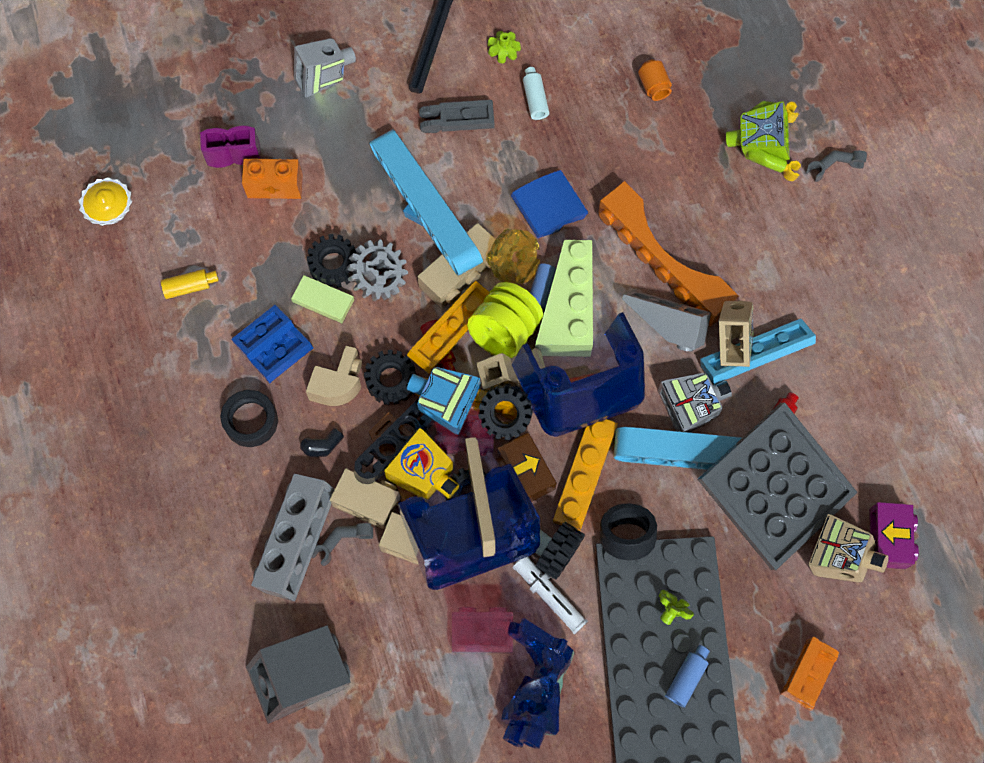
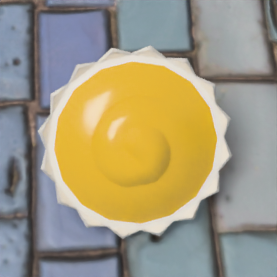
M109 177L104 180L97 179L94 183L88 184L87 189L81 191L82 197L78 200L81 205L79 211L83 213L84 218L90 220L92 224H100L102 226L115 224L122 220L132 203L130 198L131 192L127 189V185L122 184L119 179L112 180Z

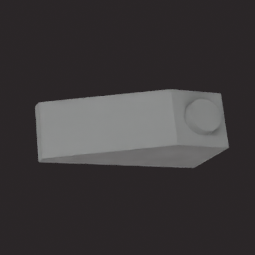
M635 290L623 294L622 300L670 343L677 344L678 349L693 351L704 345L711 312Z

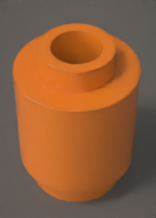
M654 59L644 62L638 71V75L647 95L653 101L665 99L672 92V83L663 63Z

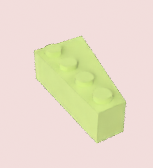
M564 240L535 348L541 350L542 356L591 357L593 347L592 240Z

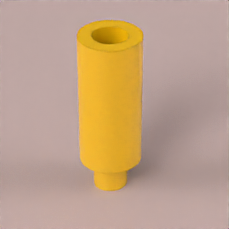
M205 269L162 279L161 287L165 298L169 299L209 289L210 283L218 282L219 278L217 271L206 273Z

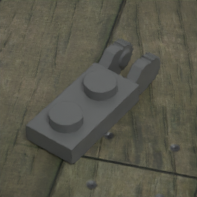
M493 100L440 103V105L423 106L419 110V116L424 119H435L441 115V119L427 120L420 123V130L423 133H437L441 130L446 132L495 128Z

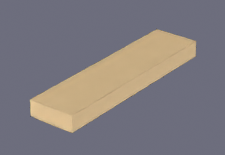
M476 437L465 439L466 457L483 557L494 556L495 537L478 441Z

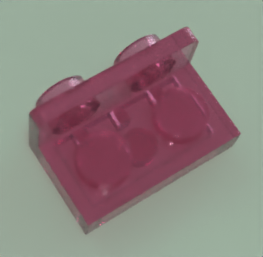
M467 415L459 435L437 422L435 443L445 454H457L458 451H466L465 439L476 437L480 456H485L487 453H493L494 434L490 436L487 433L488 430L482 428V421L479 419V416Z

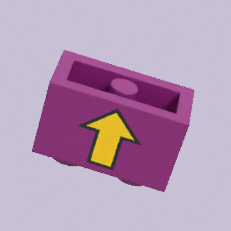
M877 502L869 509L870 534L873 535L876 543L874 551L888 555L886 568L907 569L915 564L919 555L918 544L914 543V532H916L918 527V518L914 514L913 505Z

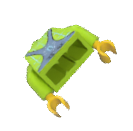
M761 101L740 116L741 129L726 132L727 146H741L746 159L779 173L783 172L784 178L788 181L796 180L800 175L792 170L798 171L801 168L800 162L791 161L787 164L786 161L790 160L788 123H793L799 115L797 112L794 113L797 108L796 103L789 102L785 106L784 101Z

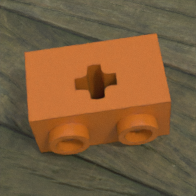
M244 159L242 185L247 198L301 199L303 174L298 159Z

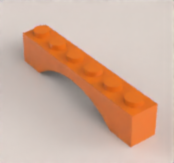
M625 181L600 200L598 213L601 220L607 226L611 225L617 231L620 240L626 245L629 244L636 251L638 258L643 263H648L655 270V274L663 283L667 282L674 289L676 297L681 302H686L690 307L711 312L710 327L719 320L725 301L738 300L739 295L721 277L692 270L676 261L664 251L648 226L644 213L643 199Z

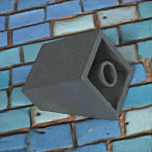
M328 625L260 649L246 666L268 724L340 692L351 683L349 667L345 661H342L338 652L339 644L337 638L333 633H330Z

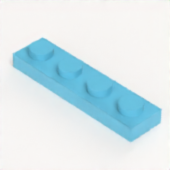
M801 318L753 337L750 367L721 366L719 351L701 358V368L708 375L712 383L717 384L816 343V335Z

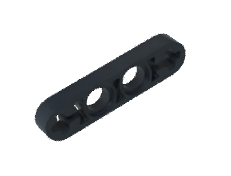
M419 399L357 458L354 465V476L357 481L362 484H372L385 473V469L413 437V435H402L398 429L401 425H411L415 430V434L419 428L426 432L435 423V420L425 414L420 418V422L417 420L421 412L417 405ZM388 443L393 445L396 451L394 454L386 456L381 454L379 447L382 444ZM375 457L377 462L373 465L372 473L369 471L365 474L362 473V465L368 467Z

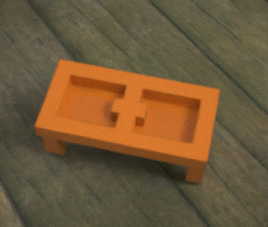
M814 636L806 640L780 694L812 711L838 658L839 652L819 641Z

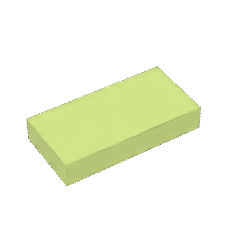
M303 276L291 300L295 304L343 323L354 302V296Z

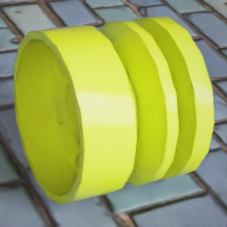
M501 282L491 289L490 293L484 298V302L470 316L467 327L474 341L485 351L494 356L503 353L513 358L518 355L526 344L528 337L534 333L535 328L542 322L543 312L536 298L526 289L517 284Z

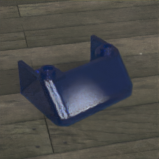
M624 312L616 316L605 332L619 366L571 382L566 372L558 366H548L540 369L529 345H522L512 363V367L523 390L528 394L527 398L531 399V407L546 434L558 437L596 422L636 409L644 401V352Z

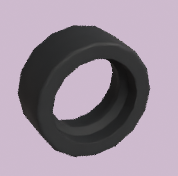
M255 390L238 391L230 396L224 403L220 415L222 427L229 438L239 446L251 448L264 444L271 439L278 425V416L274 405L268 396ZM249 403H256L263 407L266 412V422L260 430L252 434H242L235 429L232 419L238 408Z
M625 503L609 508L603 514L600 522L602 547L613 557L627 561L638 560L649 555L655 548L657 540L655 516L648 509L637 504ZM622 524H632L642 528L646 534L637 539L628 540L617 537L611 530Z

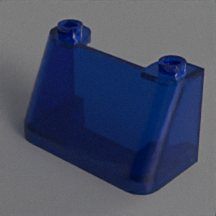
M511 464L491 469L484 478L495 537L494 556L483 557L472 492L433 506H429L427 499L417 496L398 503L401 518L429 589H442L532 555L539 548L540 517Z

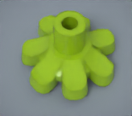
M499 31L496 33V38L490 37L487 45L490 47L488 54L491 57L498 55L497 61L505 63L507 56L510 60L517 58L516 51L521 50L520 42L515 41L516 35L513 32L503 33Z
M666 590L660 591V602L666 609L660 617L664 623L670 625L675 617H682L688 620L694 616V612L688 609L690 604L686 600L680 599L677 601L678 599L674 594Z

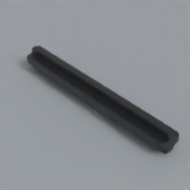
M437 0L409 82V90L412 93L420 94L423 92L453 0Z

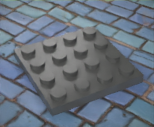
M785 402L777 405L697 479L771 570H777L824 525L828 514L834 516L858 493Z

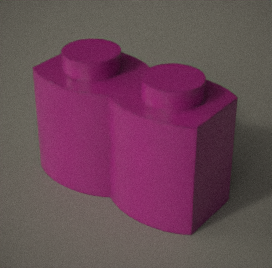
M236 126L229 130L211 128L200 132L201 152L207 165L210 167L222 168L233 163L243 165L244 159H261L260 142L254 127Z

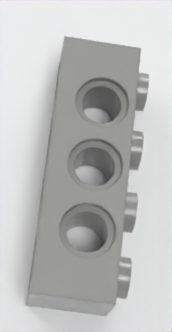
M299 474L293 475L291 483L286 488V496L281 509L276 514L271 535L265 543L264 553L259 566L254 571L251 586L266 594L295 602L331 507L330 498L335 489L327 482Z

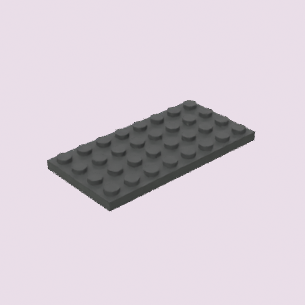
M714 536L656 540L655 548L649 555L638 560L629 561L613 557L605 551L602 544H596L615 763H742ZM666 590L674 594L678 599L677 601L680 599L686 600L690 604L688 609L694 612V616L688 620L682 617H675L670 625L664 623L660 617L666 609L660 602V591ZM702 645L710 651L705 659L709 665L684 708L665 697V694L688 653H695L697 647Z

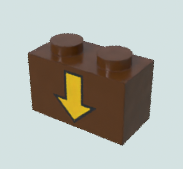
M529 432L498 448V458L495 459L496 464L502 475L508 474L512 482L509 484V487L516 500L521 498L524 505H527L556 489L557 482Z

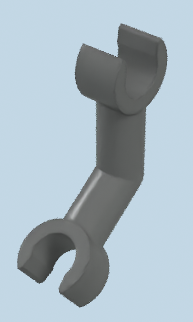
M833 150L821 161L811 162L808 165L806 174L813 169L818 170L820 173L815 179V182H818L823 178L825 170L836 161L849 163L853 168L862 169L864 162H866L867 152L856 150L850 153Z
M360 523L356 526H337L322 545L315 547L312 558H315L319 552L324 551L326 555L322 559L321 565L326 566L331 561L332 550L342 538L373 539V527H371L370 523Z

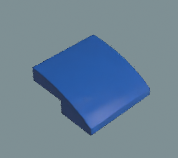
M561 170L538 178L511 194V197L537 238L559 232L563 225L582 220L588 214L587 209Z
M276 305L272 306L231 339L269 383L313 349L311 343Z

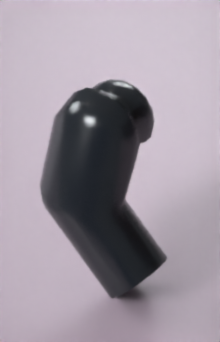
M333 428L324 439L304 438L300 443V449L309 457H326L340 443L344 435Z

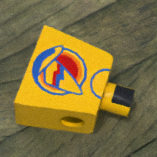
M421 428L418 429L385 469L387 480L425 500L430 499L436 490L450 499L459 488V484L448 477L453 470L452 460Z

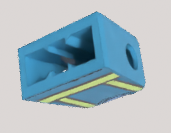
M434 367L429 379L413 374L409 380L407 390L420 395L417 405L422 413L459 435L481 387V381L476 376Z

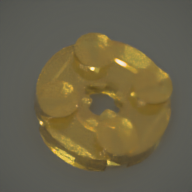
M507 228L494 241L491 251L487 254V263L491 266L493 274L499 281L513 284L526 283L535 275L540 263V259H537V250H540L539 243L534 235L528 231ZM518 251V253L516 254L518 260L517 262H513V253Z

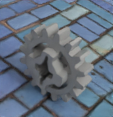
M380 239L375 244L369 240L364 243V247L360 245L355 249L357 254L353 253L349 257L354 264L346 267V270L353 272L348 281H355L357 283L353 290L362 289L363 298L372 294L373 301L379 300L380 296L383 300H387L391 297V294L396 295L400 292L398 287L405 285L406 282L401 277L408 274L407 270L402 269V265L406 263V260H399L398 256L401 251L393 252L392 243L384 247ZM371 253L369 261L362 262L364 257ZM392 278L391 283L383 288V285L386 284V279Z

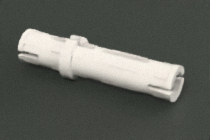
M527 555L522 557L513 566V569L531 586L530 590L532 593L536 592L572 630L573 634H576L588 622L549 581L551 577L546 573L543 574Z

